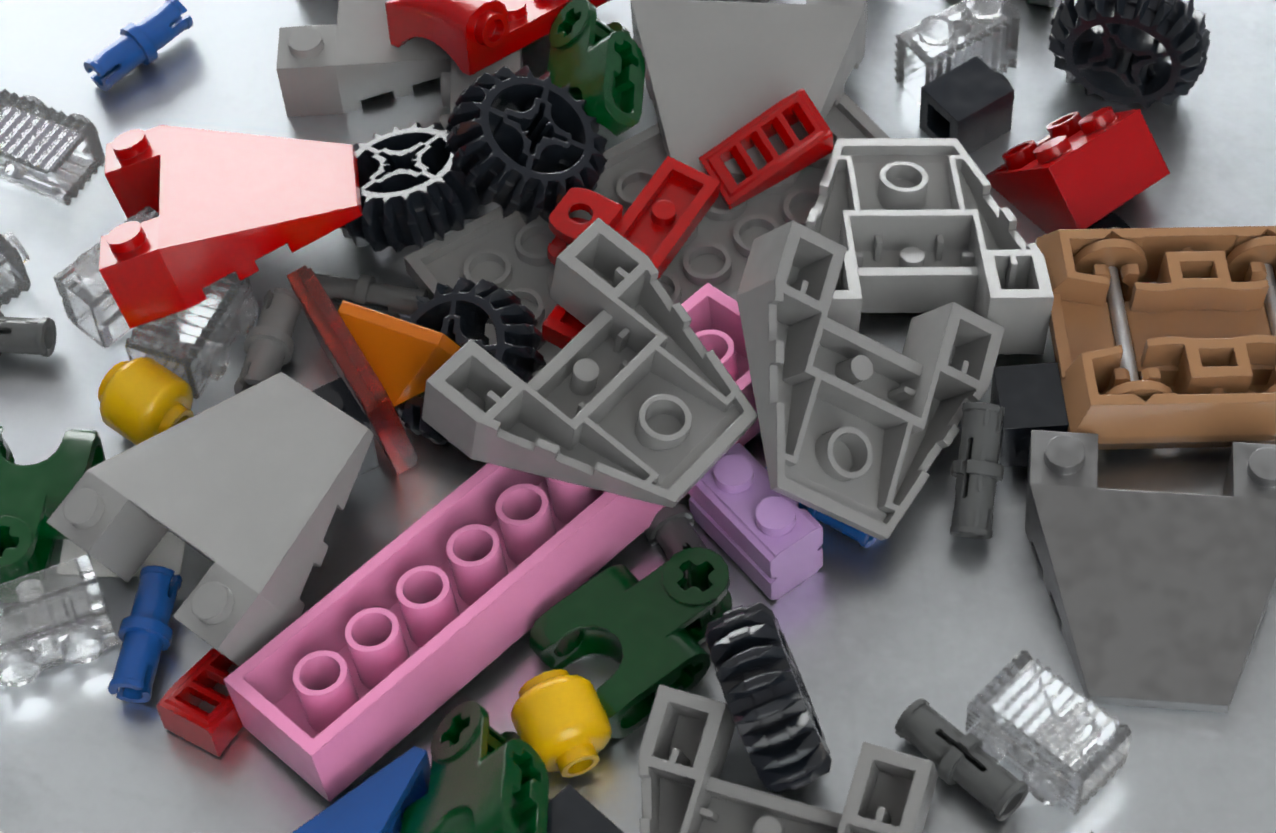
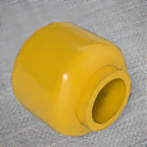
M150 357L134 358L131 361H121L114 365L103 378L98 390L102 421L135 445L194 416V413L191 411L193 394L189 383Z
M564 669L546 671L528 680L518 692L520 698L516 700L510 713L514 728L521 740L528 743L539 754L547 772L560 771L562 777L570 778L586 773L594 768L600 760L598 753L607 746L612 730L593 684L590 680L579 675H569L568 671Z

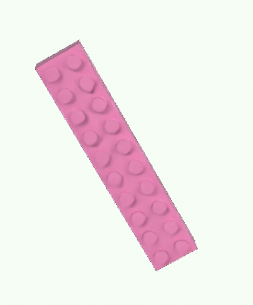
M706 283L681 305L691 317L690 327L708 352L711 350L715 352L757 413L738 302L711 284ZM758 417L756 422L735 444L740 443L744 446L760 432ZM487 463L224 679L243 727L326 800L332 801L526 634L541 615L578 589L648 529L656 514L666 506Z

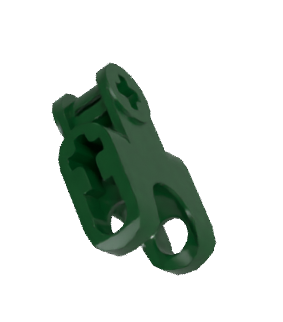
M572 0L560 11L551 26L547 72H550L552 83L558 87L571 83L570 95L576 101L587 100L583 109L586 115L597 117V123L607 128L617 137L639 123L643 105L645 59L641 49L630 37V32L623 25L617 22L605 24L598 19L596 7L589 0Z
M0 426V605H21L32 600L41 592L46 582V575L56 539H68L49 525L47 520L88 469L106 461L101 438L97 430H68L65 432L56 452L48 459L36 464L19 465L14 463L13 454L2 436L3 427Z
M694 547L675 553L667 562L640 581L626 566L620 564L611 566L541 615L534 622L531 629L529 646L551 669H564L580 659L598 655L611 658L619 663V668L607 681L597 688L596 693L610 722L611 737L624 738L648 722L659 685L689 692L706 675L711 664V658L701 644L706 641L707 624L723 617L724 612L733 609L731 594L728 591L730 586L728 565L722 556L713 550ZM684 571H686V579H684Z
M466 701L457 705L445 716L433 735L430 746L432 761L428 793L405 808L402 815L400 833H547L549 777L545 764L539 754L528 743L521 740L516 732L506 731L500 734L489 725L488 711L476 701Z

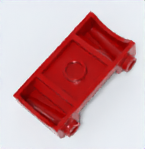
M389 0L385 2L390 44L400 47L414 37L426 38L445 50L458 65L462 73L471 76L549 34L556 16L572 0ZM610 0L589 1L597 8Z

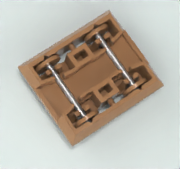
M1276 226L1058 229L1036 238L1035 244L1045 257L1054 295L1049 328L1055 362H1058L1069 422L1068 432L1098 434V450L1232 447L1233 442L1276 444Z

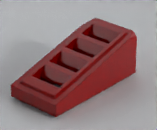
M801 88L777 102L699 157V163L708 176L721 181L719 195L728 209L731 210L831 154L834 149L833 134L806 91ZM800 122L808 135L801 141L791 128V125ZM775 134L779 136L787 149L781 155L777 153L768 139ZM754 146L766 163L759 170L746 152ZM732 158L735 159L746 176V179L739 184L736 183L724 164Z
M213 647L172 685L156 707L165 729L220 757L243 725L230 694L225 696L213 690L217 683L226 687L224 679L231 674L227 670L232 664L237 667L239 666ZM205 701L216 708L208 713L198 707Z

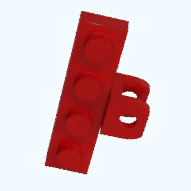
M667 156L623 216V205L592 190L578 187L571 188L549 215L548 226L555 235V238L547 246V257L555 266L557 256L567 248V245L571 244L597 218H600L650 258L659 271L657 278L659 280L719 197L721 181ZM575 210H584L592 218L590 220L577 217L570 218L569 214ZM557 304L542 324V336L546 341L563 349L586 326Z

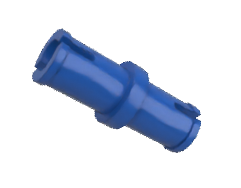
M165 0V3L137 24L130 22L122 27L119 32V38L94 57L84 62L83 65L87 73L96 72V74L90 77L91 80L101 90L108 92L114 84L140 64L150 65L158 59L157 51L183 31L193 26L191 15H186L184 18L181 17L182 14L187 12L184 5L179 0Z
M155 565L142 568L130 616L123 618L121 621L118 636L122 641L113 678L108 686L109 693L111 695L117 694L116 698L130 703H145L151 699L153 693L152 686L161 653L168 650L173 638V631L169 627L178 590L182 585V577L174 575L175 571L169 568Z

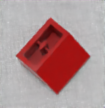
M1108 106L1096 110L1081 118L1079 112H1072L1058 118L1046 127L1049 133L1048 136L1037 143L1034 140H1029L1009 149L1002 155L1004 164L985 176L991 183L992 188L1043 232L1048 234L1058 229L1088 228L1170 174V171L1140 109L1114 113L1112 107Z

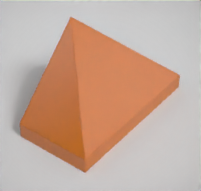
M345 300L342 301L338 309L340 317L391 408L424 392L426 380L461 348L441 332Z

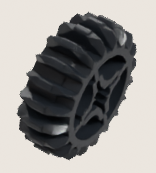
M1061 0L1060 6L1056 7L1050 22L1052 28L1048 49L1054 53V67L1066 70V83L1082 84L1085 88L1086 96L1095 93L1106 101H1117L1124 105L1140 103L1145 109L1149 108L1156 100L1171 106L1179 95L1187 96L1190 88L1198 80L1199 74H1202L1208 59L1206 55L1210 46V31L1205 28L1206 14L1194 10V0Z
M504 65L499 71H495L493 75L485 72L468 89L462 91L455 102L456 106L447 120L446 129L449 131V134L446 137L447 142L444 149L454 154L450 170L466 173L467 175L464 179L463 190L477 188L483 194L481 207L495 202L501 206L503 219L512 215L515 211H519L526 225L532 220H536L538 216L549 223V215L569 189L578 187L594 191L597 188V181L604 172L607 162L603 153L605 152L608 140L597 134L600 125L597 123V117L587 116L583 109L587 100L576 101L570 95L571 83L558 87L552 83L549 71L539 76V78H535L527 65L517 70L515 74Z
M416 122L410 128L401 130L395 126L390 133L384 135L374 133L373 140L353 145L357 156L362 216L340 227L344 238H352L356 247L370 245L374 252H381L390 246L393 247L396 253H399L406 246L417 245L421 249L424 242L433 239L444 241L445 233L451 230L461 231L464 229V220L474 219L479 216V206L482 205L483 194L477 188L463 190L464 179L467 176L466 173L450 170L454 154L444 149L449 131L444 129L441 123H434L427 128H423L419 122Z
M459 277L453 289L449 285L437 283L433 299L430 300L427 297L416 295L418 309L412 315L398 313L400 319L441 332L460 347L472 339L525 383H528L533 378L532 374L546 365L544 356L538 352L546 341L542 336V332L535 327L538 321L535 319L534 313L524 304H521V299L508 289L504 290L502 287L499 288L491 281L481 279L475 284L472 280ZM486 324L494 325L496 344L489 345V338L485 336ZM425 391L391 408L393 413L405 422L404 426L415 434H422L423 437L434 444L444 446L447 442H450L422 419Z
M759 602L746 608L743 605L724 612L723 617L709 622L705 634L706 644L710 651L709 656L714 665L716 676L731 712L733 722L749 754L751 763L755 767L758 777L762 780L764 786L773 793L790 788L796 790L814 783L813 779L829 773L832 759L825 736L802 675L773 611Z

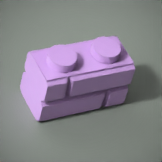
M740 443L734 444L689 491L691 496L689 499L690 512L694 516L693 518L696 523L771 601L777 600L817 573L823 566V549L820 547L823 544V526L806 509H799V502L771 490L768 471Z

